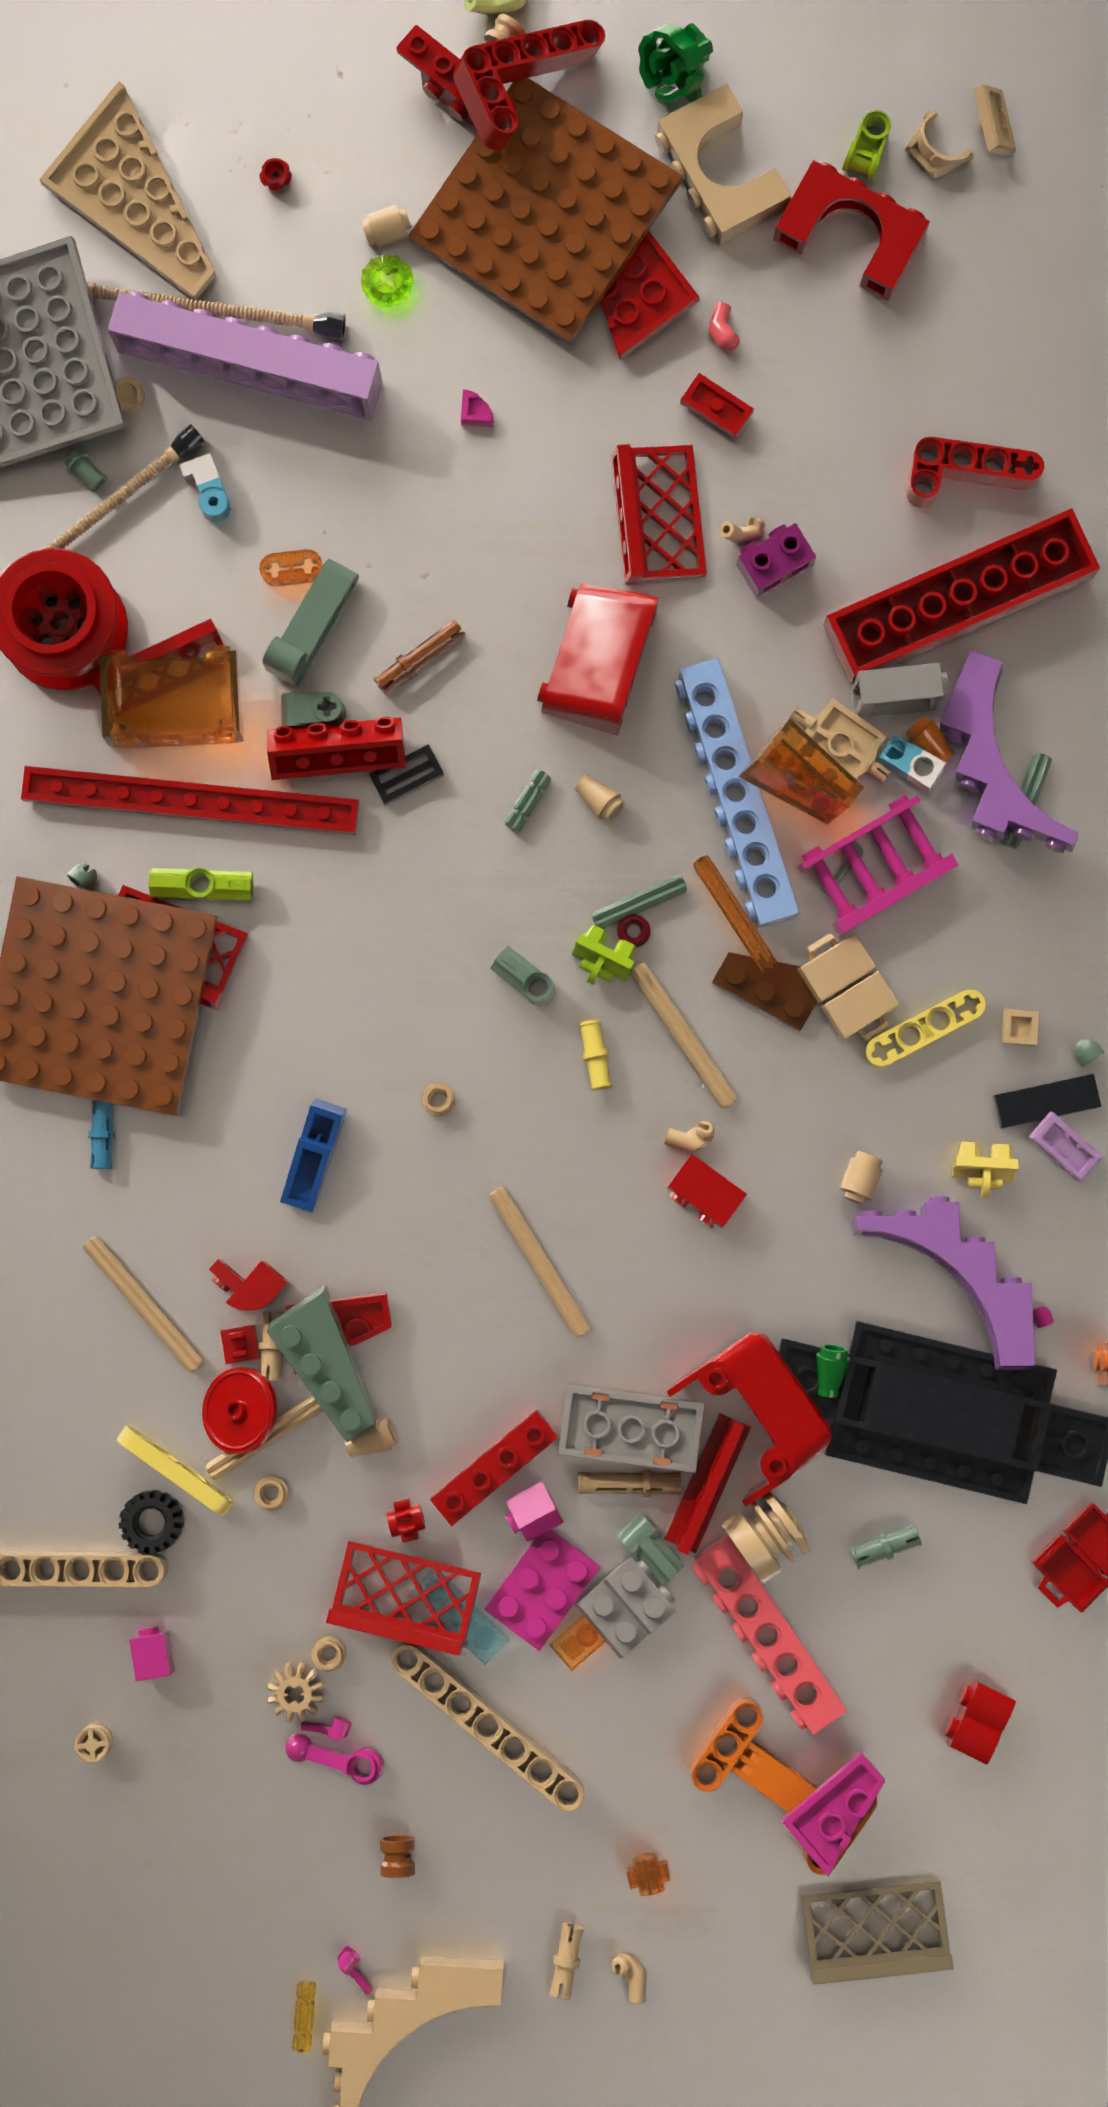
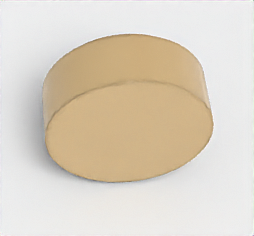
M130 377L121 378L115 382L122 411L124 413L138 411L145 402V392L142 385L136 379Z

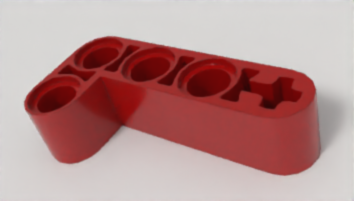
M925 437L917 443L911 457L906 490L907 498L913 506L918 508L931 505L941 486V478L1028 490L1033 488L1041 477L1045 468L1044 461L1038 453L1033 451L938 437ZM930 451L934 454L936 460L927 462L921 458L920 452ZM963 456L967 459L969 465L965 467L958 466L954 462L953 457ZM989 460L997 461L1001 466V470H990L986 462ZM1011 463H1012V464H1013L1012 467H1011L1012 473H1008V470H1009L1010 465H1011ZM1027 466L1028 472L1031 473V475H1026L1025 469L1022 467ZM925 483L930 487L931 493L922 494L917 491L915 485Z

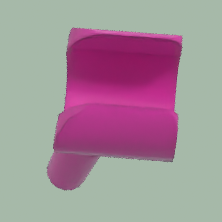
M1041 1306L1033 1309V1319L1037 1328L1045 1327L1054 1322L1052 1314L1047 1307Z
M334 1717L331 1726L302 1722L301 1730L326 1734L334 1740H341L347 1737L352 1723L346 1719Z
M346 1946L338 1955V1967L341 1972L350 1975L365 1995H368L373 1989L355 1967L361 1960V1957L352 1948Z

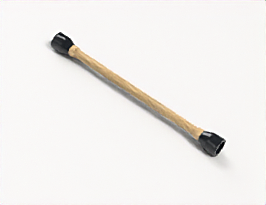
M87 282L91 300L98 297V299L116 301L119 292L125 294L132 292V290L102 287L101 285H96V283ZM148 292L144 294L151 301L162 303L163 300H169L179 304L181 309L189 311L203 309L213 315L215 314V316L219 314V316L223 315V317L244 318V320L248 319L249 321H265V323L269 321L270 324L273 322V324L290 325L291 327L294 325V327L298 326L299 328H305L307 331H313L326 339L342 341L344 338L346 314L325 312L316 315L306 314L304 316L291 313L290 315L289 312L287 314L281 311L273 312V310L269 312L268 309L265 311V309L261 310L260 308H248L247 306L244 308V306L227 305L226 303L219 304V302L215 304V302L198 301V299L194 301V299L190 300V298L169 297V295L165 296L164 294H148Z
M189 424L176 435L172 444L164 450L163 456L159 457L160 459L157 458L156 461H153V464H149L146 469H143V472H139L136 477H133V480L130 479L126 485H123V488L120 487L119 490H116L113 496L110 495L109 498H106L103 504L100 503V506H96L93 512L90 511V514L87 513L86 517L83 516V519L79 520L80 522L77 521L76 525L73 524V527H69L70 530L67 529L66 533L63 532V535H59L60 538L57 537L56 541L50 542L46 548L65 549L66 546H69V543H72V540L75 541L76 538H79L82 532L85 533L86 530H89L92 524L95 525L96 522H99V519L102 520V516L108 515L109 511L112 512V509H116L115 506L118 507L119 503L122 504V501H126L125 498L128 499L129 496L133 495L132 493L135 494L139 488H142V485L145 486L146 483H149L152 477L155 478L156 475H159L162 469L165 470L166 467H169V464H175L181 459L195 455L207 446L203 437L192 424Z

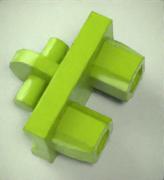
M592 925L584 935H579L571 955L582 960L579 968L590 973L587 982L592 985L597 977L610 982L612 976H615L626 982L635 962L632 959L636 946L626 940H619L615 950L604 946L603 943L608 933L596 925Z

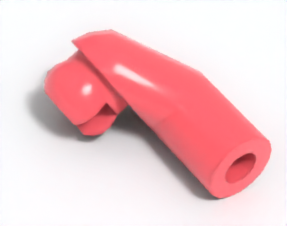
M717 302L708 328L709 335L718 347L733 351L739 346L740 338L727 324L731 306L723 302Z

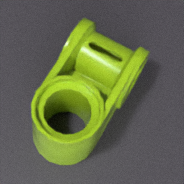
M873 110L864 116L855 140L852 141L842 168L843 171L847 172L849 169L868 176V180L873 182L891 129V121L886 113ZM875 126L880 128L883 133L877 136L872 135L867 131V128Z

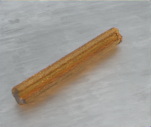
M705 855L697 859L693 863L695 871L760 971L765 973L777 965L775 957L710 857Z

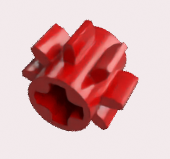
M410 1498L394 1502V1510L386 1512L392 1538L401 1536L402 1543L418 1540V1531L426 1529L421 1505L411 1506Z

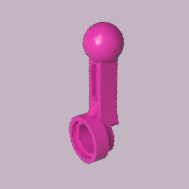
M304 1734L292 1735L285 1745L286 1754L292 1761L303 1762L310 1760L341 1770L346 1775H350L355 1782L362 1785L377 1781L384 1771L382 1756L372 1748H363L352 1755H348L314 1744ZM361 1757L368 1759L372 1765V1772L368 1777L358 1772L357 1762Z

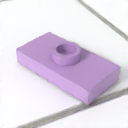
M1051 1111L1029 1135V1138L1079 1182L1087 1176L1103 1157Z

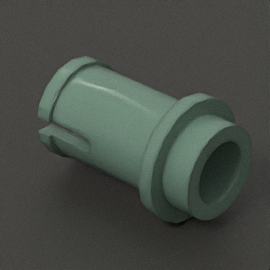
M76 449L64 462L67 466V472L70 474L74 473L92 492H95L104 485L107 476L87 459L88 454L86 452H80Z

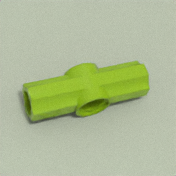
M201 867L194 869L151 868L150 898L189 899L199 902H208L210 900L252 902L254 890L253 872L207 870ZM200 877L208 878L210 881L209 888L202 893L195 892L193 889L194 882Z

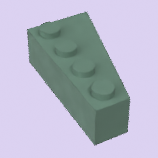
M325 1284L270 1322L266 1332L347 1443L375 1424L377 1413L362 1375L359 1373L353 1352L346 1340L337 1312H335Z

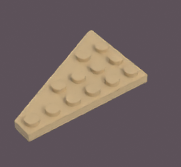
M119 81L39 180L41 185L192 299H198L216 277L215 271L124 84Z

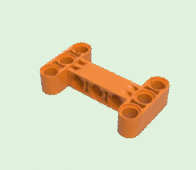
M749 1697L739 1698L731 1705L694 1758L690 1766L693 1783L699 1790L711 1792L716 1790L729 1772L732 1771L789 1813L818 1787L752 1740L763 1723V1714L755 1700ZM745 1707H750L756 1711L754 1720L748 1724H743L737 1720L738 1712ZM724 1736H730L736 1740V1745L732 1751L722 1752L717 1748L718 1741ZM704 1765H711L716 1769L715 1776L709 1781H703L697 1777L699 1768ZM877 1796L851 1835L848 1845L839 1855L834 1864L835 1867L875 1811ZM803 1848V1855L810 1870L818 1875H825L824 1871L816 1862L811 1860V1856Z

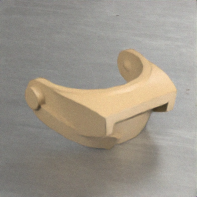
M930 110L923 117L924 121L907 145L906 151L934 179L949 173L963 163L968 164L973 159L974 152L969 149L959 156L951 157L935 151L926 140L924 132L927 126L938 116L935 110L933 112Z

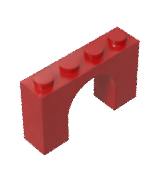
M813 160L777 223L773 240L802 255L818 225L827 216L840 211H852L865 216L877 231L879 246L863 273L860 286L889 301L922 242L930 221L925 219V216L918 210L906 209L898 205L891 196L885 193L878 194L868 189L861 180L857 178L849 179L838 173L837 169L831 164L819 163Z

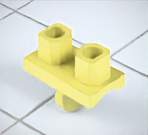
M961 1142L958 1155L952 1167V1178L968 1179L967 1187L979 1188L980 1197L988 1198L990 1189H1002L1003 1181L1013 1182L1015 1171H1018V1159H1013L1009 1144L992 1145L990 1158L979 1157V1144L975 1142Z

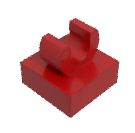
M255 1325L220 1331L225 1364L261 1358Z

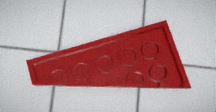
M650 231L645 235L601 300L620 360L700 301L699 295Z

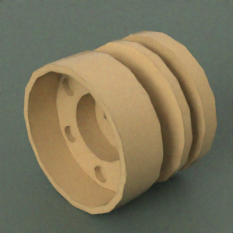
M771 1492L763 1495V1498L770 1507L767 1511L763 1512L756 1501L751 1503V1507L757 1517L752 1522L739 1511L721 1524L763 1585L782 1572L776 1558L779 1553H782L792 1563L797 1561L789 1548L790 1545L796 1543L804 1555L811 1551L804 1530L786 1504L773 1496Z

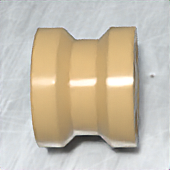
M500 14L495 20L496 26L494 29L487 31L484 40L487 43L525 34V31L515 19L508 15Z
M93 1723L85 1727L75 1739L74 1748L78 1757L85 1762L94 1763L100 1761L110 1752L113 1746L112 1732L107 1726L99 1723Z

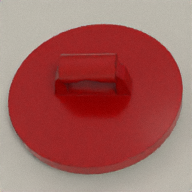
M236 1367L222 1372L213 1380L204 1397L202 1420L209 1439L216 1447L232 1454L249 1453L264 1444L273 1431L277 1418V1399L272 1385L263 1374L251 1368Z

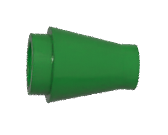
M824 1344L821 1345L820 1352L816 1353L818 1394L824 1397L836 1398L839 1395V1389L848 1368L850 1357H848L847 1348Z

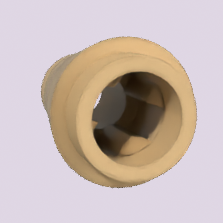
M585 775L575 787V790L599 820L604 819L606 822H611L624 808L625 802L621 799L620 793L591 778L589 775Z
M378 1418L375 1424L349 1442L346 1443L345 1440L344 1442L348 1454L354 1457L389 1451L393 1445L398 1444V1437L395 1427L389 1418L384 1420Z

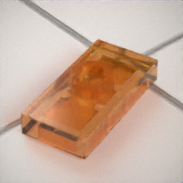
M581 1615L549 1645L567 1667L573 1671L606 1641L584 1615Z

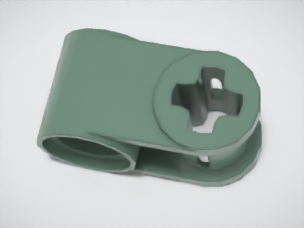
M291 692L281 695L282 726L292 728L309 726L314 723H343L346 718V707L339 697L332 692ZM332 703L336 709L331 710L330 716H326L322 710H327L328 704Z

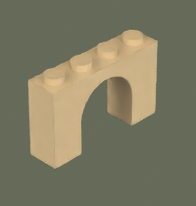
M728 84L659 119L657 134L655 135L660 151L662 153L667 152L672 160L671 168L683 176V181L688 189L686 191L688 200L694 209L699 208L704 217L702 219L703 226L710 237L715 236L719 245L784 212L791 200V194L776 168L743 185L735 187L718 185L709 180L702 172L697 159L701 150L711 141L736 129L742 123L743 110Z

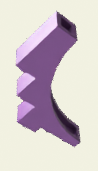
M971 650L940 721V731L951 742L962 744L963 741L968 742L956 770V780L960 781L961 787L969 791L979 792V789L984 791L972 819V829L977 830L976 834L979 837L989 841H995L996 838L1004 841L1008 829L1014 830L1013 834L1018 838L1032 841V838L1046 842L1045 847L1058 853H1064L1065 850L1073 852L1078 839V832L1054 821L1033 805L1015 784L1002 761L995 739L993 723L994 698L1002 674V661Z
M937 1196L929 1198V1202H924L920 1208L921 1216H916V1211L913 1210L896 1211L895 1216H882V1211L870 1210L861 1212V1216H856L853 1221V1235L878 1237L906 1245L930 1257L958 1281L970 1295L983 1318L992 1344L995 1370H1030L1035 1366L1032 1284L1022 1283V1279L1019 1277L1001 1278V1283H997L995 1242H986L985 1237H967L965 1242H961L959 1202H950L949 1197Z

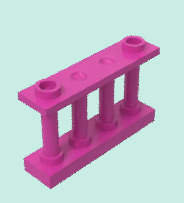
M906 795L900 797L888 805L891 809L890 812L823 851L820 846H817L802 855L805 862L798 866L799 871L803 872L812 866L839 912L836 914L839 920L832 924L838 936L959 865L953 854L943 858L941 853L937 854L910 810L911 807L921 801L918 795L910 800ZM896 816H899L925 860L923 865L926 869L916 875L913 874L912 870H907L881 826ZM867 833L871 834L896 877L894 882L897 886L885 892L883 887H878L852 843ZM840 849L867 893L865 898L868 903L859 909H856L854 904H849L823 860Z

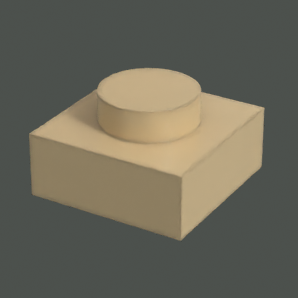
M1004 1009L1001 1044L1036 1046L1039 1011Z

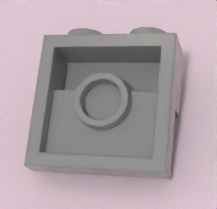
M632 1557L618 1565L575 1605L620 1659L624 1658L648 1634H652L676 1611L672 1605L675 1601L673 1595L662 1585L657 1588L649 1578L652 1575L650 1568L640 1559L634 1561Z

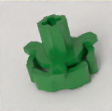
M693 23L688 24L684 29L672 24H666L644 35L638 46V52L640 56L639 73L645 87L651 89L660 83L665 84L655 90V97L668 103L674 102L681 97H686L689 102L701 98L700 86L705 76L703 71L699 69L700 66L709 61V56L713 52L711 40L707 39L704 33ZM658 38L663 39L660 44L657 43Z

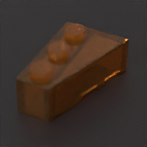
M791 718L767 738L738 776L827 825L851 806L864 787Z

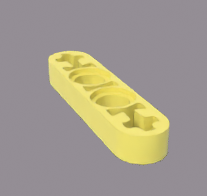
M971 989L962 991L869 1041L865 1047L864 1056L866 1061L877 1068L888 1066L981 1016L985 1010L986 1002L983 995ZM967 996L969 1000L975 999L978 1003L974 1007L975 1014L966 1010L957 1015L962 1020L957 1023L954 1012L947 1005L952 1003L953 1009H956L965 1003L963 997ZM934 1012H943L948 1016L949 1025L946 1029L937 1030L933 1028L930 1019ZM913 1027L918 1031L919 1041L916 1045L907 1046L902 1042L901 1032L904 1028ZM893 1034L895 1044L902 1053L897 1054L896 1048L885 1054L887 1060L882 1061L880 1057L874 1059L871 1054L875 1051L874 1044L878 1043L880 1047L890 1044L892 1041L888 1036Z
M126 1425L116 1439L124 1448L218 1515L225 1517L234 1505V1500L133 1427Z

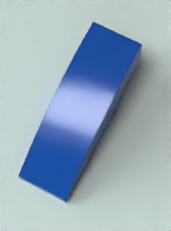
M315 1099L312 1102L302 1135L296 1146L280 1200L281 1203L311 1213L314 1211L348 1109L319 1099Z

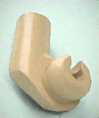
M707 1121L698 1123V1126L687 1133L669 1128L664 1144L694 1153L712 1142L715 1129Z
M626 1953L617 1955L612 1961L611 1969L615 1975L619 1974L629 1982L628 2001L636 2004L645 2003V1967L632 1955Z

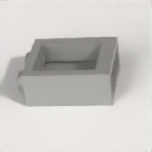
M940 663L858 671L851 686L854 713L861 718L935 711L940 701L943 700L944 693L948 692L946 672L941 673Z

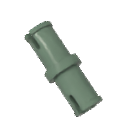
M912 1524L888 1535H885L884 1532L878 1534V1539L854 1548L851 1547L850 1550L857 1568L860 1569L884 1558H887L888 1561L894 1559L893 1555L918 1545L921 1546L922 1542L915 1524Z

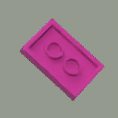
M551 1529L534 1539L484 1610L540 1651L601 1566Z

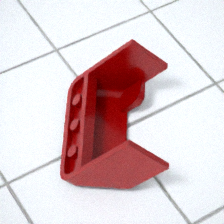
M750 1332L677 1380L666 1391L669 1397H671L697 1379L704 1389L713 1395H724L736 1387L771 1437L775 1445L764 1453L760 1461L761 1471L766 1479L752 1487L742 1500L745 1507L791 1478L821 1454L832 1440V1430L771 1340L761 1332Z

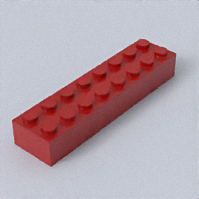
M1071 508L828 614L823 627L850 685H852L858 671L884 669L900 664L1094 578L1100 570V566Z

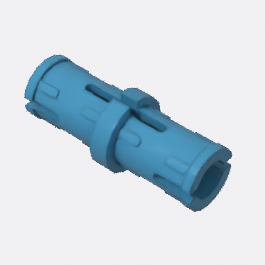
M92 1100L91 1131H88V1138H91V1169H112V1139H115L112 1123L114 1103Z

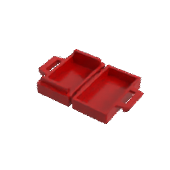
M1091 1502L1063 1529V1532L1069 1537V1541L1066 1536L1058 1534L1031 1561L1044 1575L1037 1588L1057 1608L1069 1601L1081 1613L1108 1587V1579L1098 1572L1101 1570V1573L1108 1577V1513L1104 1514ZM1048 1582L1063 1595L1060 1600L1045 1586Z

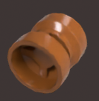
M393 1835L380 1838V1851L385 1854L384 1860L380 1864L381 1876L403 1878L415 1875V1862L411 1859L410 1855L415 1849L414 1837Z

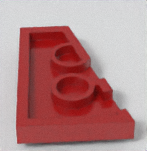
M387 1292L331 1299L350 1347L392 1328ZM288 1305V1306H286V1307H285V1312L288 1311L289 1309H291V1308H292L293 1306H295V1305Z

